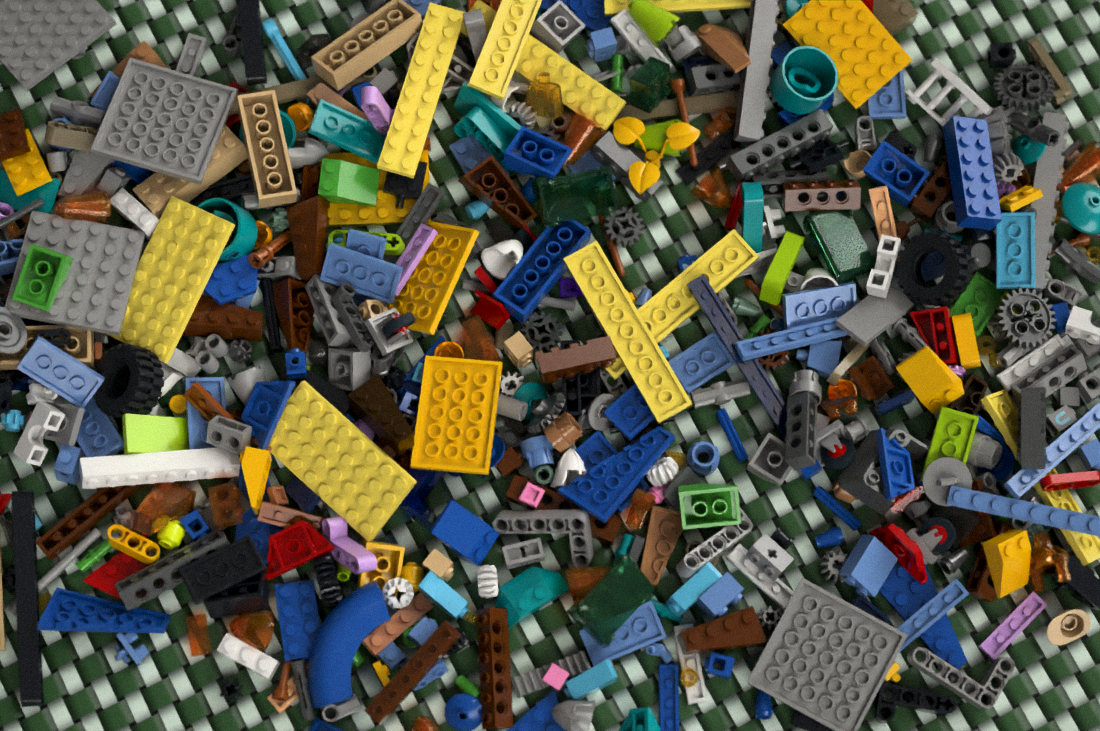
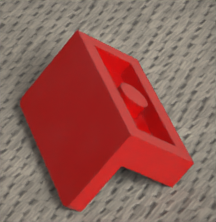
M475 290L474 294L479 301L470 311L471 314L500 330L511 315L502 303Z

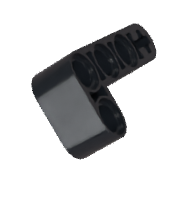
M886 684L878 691L874 717L879 723H888L895 715L896 706L947 716L955 711L957 704L951 696ZM883 690H890L892 692V698H885L883 695ZM904 693L912 697L911 703H906L903 700L902 696ZM923 697H927L931 700L930 707H926L923 705ZM945 702H947V705L950 706V708L947 710H945V706L938 705L935 709L936 704H943ZM880 709H886L889 712V717L882 718Z

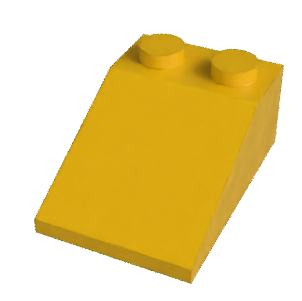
M927 345L896 366L897 371L921 403L932 414L940 411L941 406L946 407L964 394L962 380Z
M246 446L245 452L242 451L240 454L239 463H241L251 507L255 515H258L272 458L267 450Z
M1009 529L982 543L997 598H1002L1028 584L1031 545L1026 530Z
M362 539L361 546L375 555L377 568L373 571L358 574L357 589L375 580L382 592L388 580L400 578L405 547L399 544L378 541L368 542ZM397 586L395 589V593L392 594L393 596H397L398 594Z

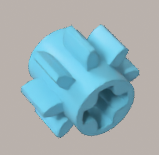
M10 410L7 412V415H2L1 424L6 426V431L19 432L20 426L25 427L26 417L21 415V411Z

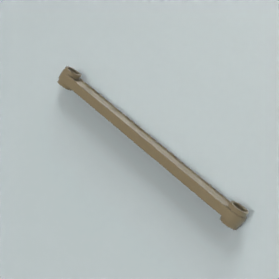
M372 66L340 90L352 88L367 81L370 83L377 76L376 68ZM372 73V75L366 76L365 74ZM320 76L237 95L275 90L277 103L281 104L308 98L306 94L320 82L333 91L338 90ZM237 96L229 115L238 113Z
M739 90L685 97L688 116L737 109ZM677 99L626 105L610 126H614V122L623 117H634L641 122L681 117ZM576 112L557 114L552 117L550 127L552 130H555V133L597 128ZM560 121L563 125L559 127L555 126L554 123Z

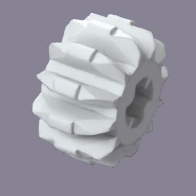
M509 371L506 372V377L501 375L499 394L513 398L515 391L526 383L522 382L524 377L520 376L517 378V372L510 376ZM511 384L514 385V388H512L511 391H509L508 387H510Z
M664 457L657 460L647 472L646 477L653 486L657 487L673 481L680 471L674 459Z
M494 565L479 566L477 568L479 596L481 598L497 597L498 581L496 567Z

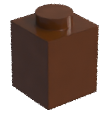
M510 447L504 452L502 459L494 467L506 479L523 466L522 460L524 457L517 449L514 451Z

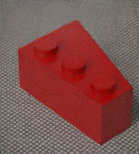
M945 306L909 312L924 342L947 366L958 365L950 309Z

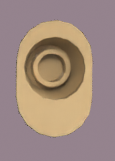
M1068 609L1060 612L1048 624L1047 638L1054 645L1061 646L1082 637L1087 633L1091 625L1088 614L1080 609Z

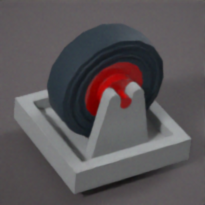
M393 308L364 322L383 356L414 341L407 328L416 321L412 312L400 316L399 312Z
M839 419L816 433V459L821 467L826 466L829 469L835 470L843 469L854 461L856 455L855 447L848 440L843 423Z
M933 517L927 520L921 529L916 527L906 533L911 541L918 544L922 552L923 561L930 564L939 561L943 557L939 552L949 549L956 538L953 524L942 517Z

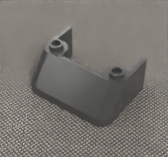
M892 429L885 431V436L889 439L894 438L899 442L900 446L910 453L911 460L917 464L929 449L927 445L903 430ZM872 430L856 451L854 461L840 475L838 483L843 490L885 516L895 499L885 500L884 492L879 489L883 481L881 475L873 469L879 460L876 430Z

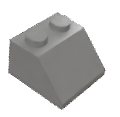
M559 0L536 19L530 31L541 43L558 54L586 25Z
M328 348L329 384L336 388L354 391L371 378V350L362 352L358 348Z
M768 433L749 462L747 470L765 481L781 486L792 469L784 459V453H786L785 442Z

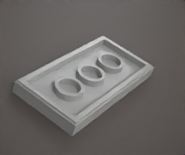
M890 285L886 298L868 295L837 319L835 325L865 347L912 310L914 303Z

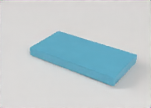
M1035 212L1001 213L1002 220L996 225V289H1018L1020 287L1021 289H1035Z

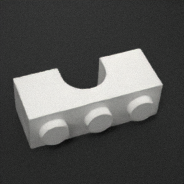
M121 188L109 202L116 212L125 220H130L139 231H143L146 235L145 237L150 241L160 220L124 188Z
M881 235L877 248L875 267L871 269L866 284L867 294L881 298L887 297L896 267L895 263L901 250L900 238Z
M1073 306L1066 324L1065 334L1072 338L1087 340L1091 344L1100 345V328L1091 324L1092 311Z
M38 401L13 453L25 463L41 466L48 451V448L43 444V436L47 430L57 432L65 414L51 404Z
M228 633L225 634L217 648L221 655L244 665L270 682L280 666L279 661Z

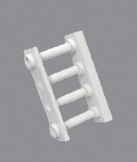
M937 58L931 63L934 67L932 69L933 72L915 92L911 89L906 90V93L909 95L907 97L908 100L914 105L918 103L942 127L966 101L970 100L975 104L974 110L967 116L968 118H976L979 114L982 115L983 113L988 115L993 110ZM943 75L948 79L946 81L947 84L927 105L920 96L939 76ZM957 88L961 91L959 99L940 117L933 109L952 89Z

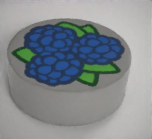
M777 316L773 318L770 323V331L772 329H777V332L785 330L784 317Z

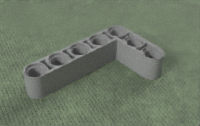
M740 508L741 524L723 526L724 528L686 554L677 564L678 574L684 578L692 576L708 562L713 561L741 541L753 527L751 520Z
M581 509L503 510L498 513L492 523L493 529L500 534L569 533L572 562L578 569L587 568L594 555L590 517L586 511ZM519 519L523 520L525 524L520 523ZM537 519L542 520L544 524L539 523ZM556 519H560L563 524L558 523ZM575 519L581 520L582 524L576 522ZM577 537H581L584 542L580 541ZM579 555L584 556L586 560L582 559Z
M913 648L907 654V660L912 666L979 709L991 708L995 704L1015 669V663L1011 658H997L992 662L979 684L926 648ZM917 651L922 656L920 662L917 661L915 658V654ZM1002 661L1006 664L1005 671L1000 667ZM933 662H935L938 666V670L936 673L932 670L931 667ZM950 673H952L954 676L953 683H950L948 680V675ZM992 678H994L997 682L995 688L991 686ZM966 684H968L971 688L969 694H967L964 690ZM982 695H985L987 698L985 705L981 702Z

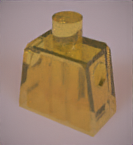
M548 72L539 73L538 79L529 84L527 88L526 105L527 107L532 106L531 111L536 112L535 115L556 119L564 113L561 87L558 83L550 82V74Z

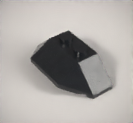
M580 340L560 341V348L563 350L573 343H580V346L584 344ZM600 367L595 368L590 373L579 372L572 378H561L562 394L566 397L562 408L563 413L566 411V413L568 412L572 416H583L589 410L593 400L601 395Z

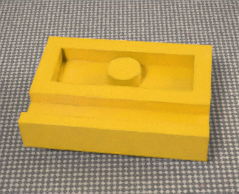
M1025 185L1000 198L999 204L1003 210L1014 212L1041 198L1043 194L1041 189Z
M378 661L373 664V668L383 688H385L390 682L388 678L390 671L386 664L382 665Z

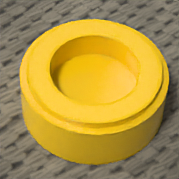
M175 395L169 401V407L174 414L182 415L186 413V400L183 395Z

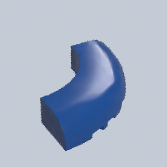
M375 580L359 587L345 599L341 600L325 618L315 637L308 664V687L313 708L328 706L353 697L351 667L355 653L361 642L372 630L382 623L391 620L382 592Z

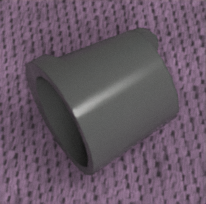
M962 244L967 249L965 254L971 257V261L968 263L972 266V272L989 264L991 252L986 244Z

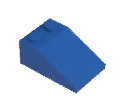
M522 126L504 152V166L520 174L555 178L571 154L572 148Z
M884 140L862 170L879 187L887 185L889 197L905 208L930 174V171Z
M452 499L449 500L429 531L464 561L478 567L499 536V533L490 525Z

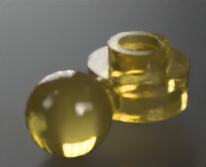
M990 336L979 338L977 341L979 353L989 356V364L993 368H1000V363L1003 359H996L998 353L995 352V340ZM985 342L990 343L988 348L983 347Z

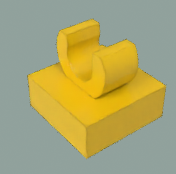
M895 661L884 679L887 682L890 680L897 683L901 679V676L897 673L900 666Z

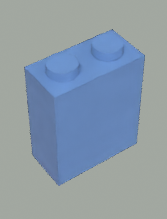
M862 534L839 573L844 577V581L857 589L856 592L860 596L876 597L898 558L875 536Z

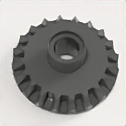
M0 307V352L2 355L17 353L24 347L27 341L26 326L20 316L11 313L10 309L6 307Z
M561 392L554 393V395H550L545 400L539 398L534 402L530 409L532 417L527 425V430L531 434L541 432L552 423L565 404V395Z

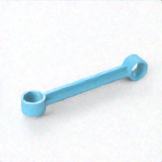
M269 18L261 22L266 35L271 39L294 80L307 79L282 38L274 20ZM306 98V104L309 106L311 100Z

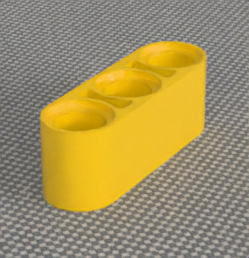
M971 313L951 316L961 366L965 370L981 367Z
M118 524L108 528L107 540L110 546L147 565L159 561L160 548L156 543ZM114 533H118L121 535V537L117 539L111 536ZM131 542H136L138 546L133 548L130 547L129 544ZM149 551H153L156 553L154 556L151 557L146 555V553Z

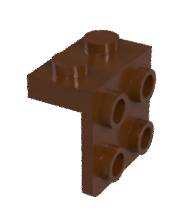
M874 355L860 365L849 367L847 370L849 372L847 374L852 383L858 385L860 388L858 391L864 399L878 400L896 387Z

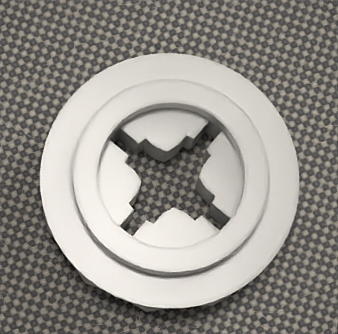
M392 578L385 583L382 595L386 604L392 608L402 609L412 601L414 590L406 579ZM396 586L399 592L404 593L401 594L400 600H398L397 596L392 595L395 593Z

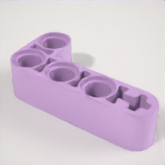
M365 86L361 89V108L379 134L387 135L395 109L389 107L377 87Z
M335 516L323 519L322 536L335 547V550L326 553L327 555H330L334 560L355 574L373 571L377 568L375 555L348 537V526L345 518Z

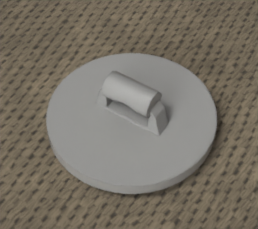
M944 457L933 461L926 468L923 475V488L928 498L934 503L941 506H951L946 505L950 485L971 489L972 476L963 462L955 458Z

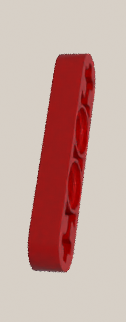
M1099 471L1052 474L1040 479L1039 483L1043 491L1087 488L1100 483Z

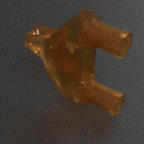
M1047 532L1035 534V549L1031 550L1029 569L1033 591L1041 592L1046 590L1042 573L1044 570L1056 566L1059 583L1071 581L1067 565L1069 563L1068 553L1059 546L1052 545Z

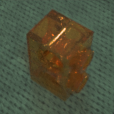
M229 482L208 488L215 526L222 529L243 523L244 511L242 506H239L238 498H240V491L238 487ZM228 491V498L222 500L223 493ZM232 510V516L226 519V513Z

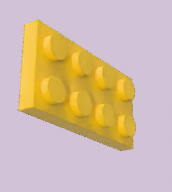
M28 128L26 132L31 151L1 161L17 197L53 181Z

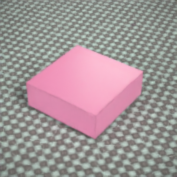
M527 482L519 500L537 508L545 490Z
M552 663L542 681L559 691L570 673Z

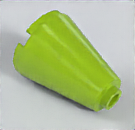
M632 0L628 5L630 8L628 13L656 48L660 45L658 41H664L666 36L675 28L677 24L674 22L680 21L678 16L646 0Z
M674 119L645 126L644 134L639 137L642 139L646 150H654L660 153L665 140L668 139L666 136L668 127L673 123L681 122V120ZM636 139V141L632 144H634L636 148L642 149L639 141ZM669 143L664 151V154L680 157V153H682V150L671 149Z

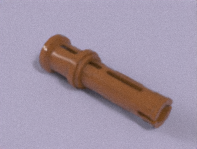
M285 230L268 245H262L256 253H251L248 257L250 265L260 269L264 262L273 259L277 251L292 241L291 232Z

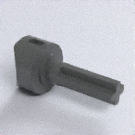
M920 494L914 497L909 505L903 507V511L910 520L918 518L923 525L927 520L931 519L927 511L932 505L924 494Z

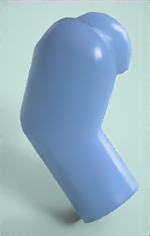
M652 643L645 648L648 655L660 656L665 664L674 659L664 644Z

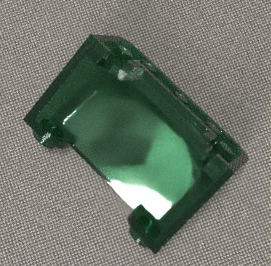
M610 165L601 166L600 169L596 170L591 169L587 172L546 179V176L539 177L531 182L532 192L543 224L548 225V228L559 226L560 222L602 215L603 218L614 216L613 212L619 210Z
M852 209L820 210L806 215L802 223L805 232L810 231V237L814 238L828 267V272L838 284L856 282L868 277L876 263V257L871 255L853 219Z
M627 553L619 555L613 561L615 565L610 566L608 572L584 597H581L576 605L573 604L566 611L599 645L604 643L608 645L615 638L614 633L644 601L648 602L655 595L653 592L655 590L654 586Z

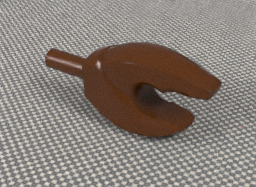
M917 217L909 223L905 221L895 222L897 237L901 241L909 234L910 227L920 221Z

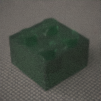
M652 56L647 59L630 78L631 106L649 114L654 108L659 106L663 98L667 97L671 91L670 64Z

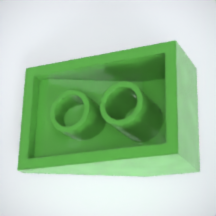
M322 158L318 195L331 203L376 207L380 170L343 160Z
M30 244L12 299L49 312L68 275L73 257L39 245Z
M691 484L678 486L683 530L741 524L737 485Z

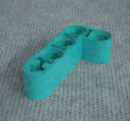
M478 106L473 107L454 126L455 133L460 138H467L472 134L506 170L512 172L513 170L504 166V152L512 142V139L483 109Z
M742 182L741 237L755 253L762 252L763 189L761 182Z

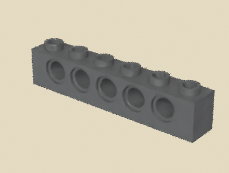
M819 109L731 155L726 166L738 183L743 180L748 181L756 173H763L768 170L771 165L782 163L786 157L797 155L801 149L812 147L816 141L827 139L831 135L830 132L833 124L823 110Z
M219 528L114 585L128 611L138 608L142 603L155 599L159 594L171 590L184 582L179 571L177 570L172 573L173 570L180 569L188 565L192 560L196 561L208 555L209 551H217L229 544Z

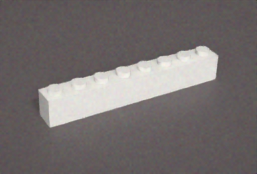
M223 448L80 458L79 464L82 489L224 477L231 478L239 476L240 470L239 455Z

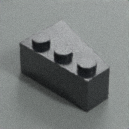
M1053 555L1040 574L1044 577L1051 576L1057 580V586L1060 588L1062 586L1066 587L1072 592L1071 596L1091 610H1100V579L1094 575L1095 572L1088 567H1084L1080 563L1081 560L1074 555Z
M267 571L205 600L204 604L210 618L268 610L270 580L266 579Z

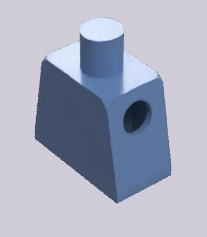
M822 341L810 344L808 350L797 348L796 359L806 361V370L815 371L818 376L828 378L839 364L842 341Z
M66 444L61 445L54 466V473L58 481L76 485L80 474V458H85L86 456L81 448Z

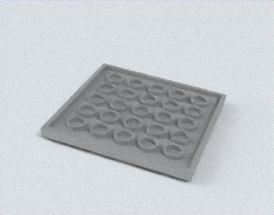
M0 0V61L23 88L28 91L114 27L116 22L97 0Z
M129 58L93 142L91 153L201 185L237 96L238 89Z
M32 211L5 307L10 309L11 313L21 318L120 336L146 236L145 233L133 229ZM30 244L39 245L73 257L68 275L49 312L12 299Z
M802 578L746 683L833 731H858L907 634Z

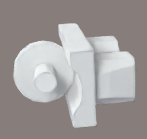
M769 205L764 206L762 236L766 235V229L769 243L772 244L776 242V239L784 237L786 231L784 225L774 226L773 221L781 220L780 208L770 209Z
M32 383L29 385L30 392L26 394L29 405L37 404L38 401L53 405L54 401L63 403L59 394L43 384Z

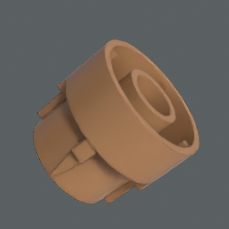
M566 411L557 416L543 430L550 443L561 453L576 443L575 440L582 436L580 425Z

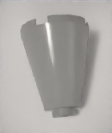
M263 365L259 366V370L253 367L236 374L234 380L231 377L227 379L244 406L248 402L255 383L266 382Z

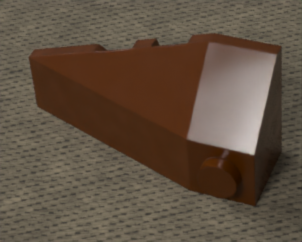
M286 278L273 285L275 308L289 350L298 348L306 354L311 336L310 327L315 319L313 317L314 308L305 288L307 283Z

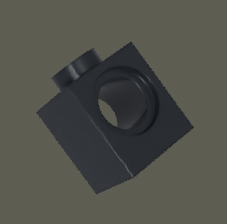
M1012 42L989 45L987 49L989 68L1012 65L1013 61L1016 60V49H1013ZM998 53H1004L1006 57H1001Z

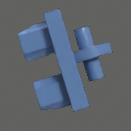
M122 632L116 634L125 649H122L120 645L115 647V650L118 652L114 656L115 660L119 661L122 659L127 664L130 662L127 655L130 654L138 666L143 664L142 660L150 652L144 644H141L136 649L132 647L131 644L139 639L136 633L123 634Z

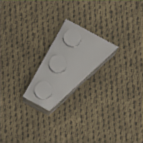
M76 150L58 193L61 201L80 207L95 190L94 188L99 184L107 169L113 167L112 164L116 160L91 152Z

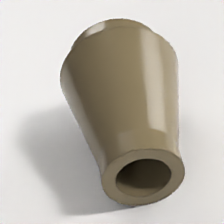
M505 322L500 330L496 329L493 347L504 350V341L513 334L514 325Z

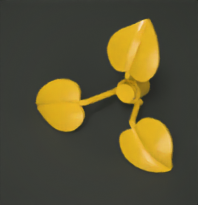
M623 117L614 122L613 134L617 142L622 145H630L637 139L644 152L645 163L641 161L634 162L628 172L631 185L638 194L641 195L659 180L660 159L663 158L667 144L669 143L673 150H683L700 136L698 129L685 122L673 123L668 127L666 131L668 139L665 140L661 152L658 153L654 150H646L642 139L639 137L644 134L645 126L639 119Z

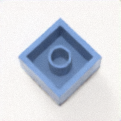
M727 572L699 597L696 605L711 621L716 618L718 619L727 613V607L730 605L734 607L741 600L744 588Z

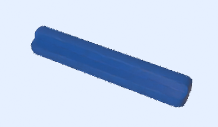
M722 408L716 411V416L738 461L743 462L747 460L748 454L726 409Z
M975 415L979 417L976 428L1012 452L1005 443L1002 434L980 415Z
M821 486L814 490L813 495L853 531H856L861 526V522Z

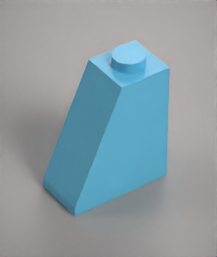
M708 562L668 599L666 603L671 612L680 617L722 575Z
M431 570L418 585L419 592L456 621L459 617L463 618L469 611L467 608L469 606L468 602Z
M607 659L565 682L566 688L563 690L568 700L571 698L572 700H580L615 683L618 676L610 660Z

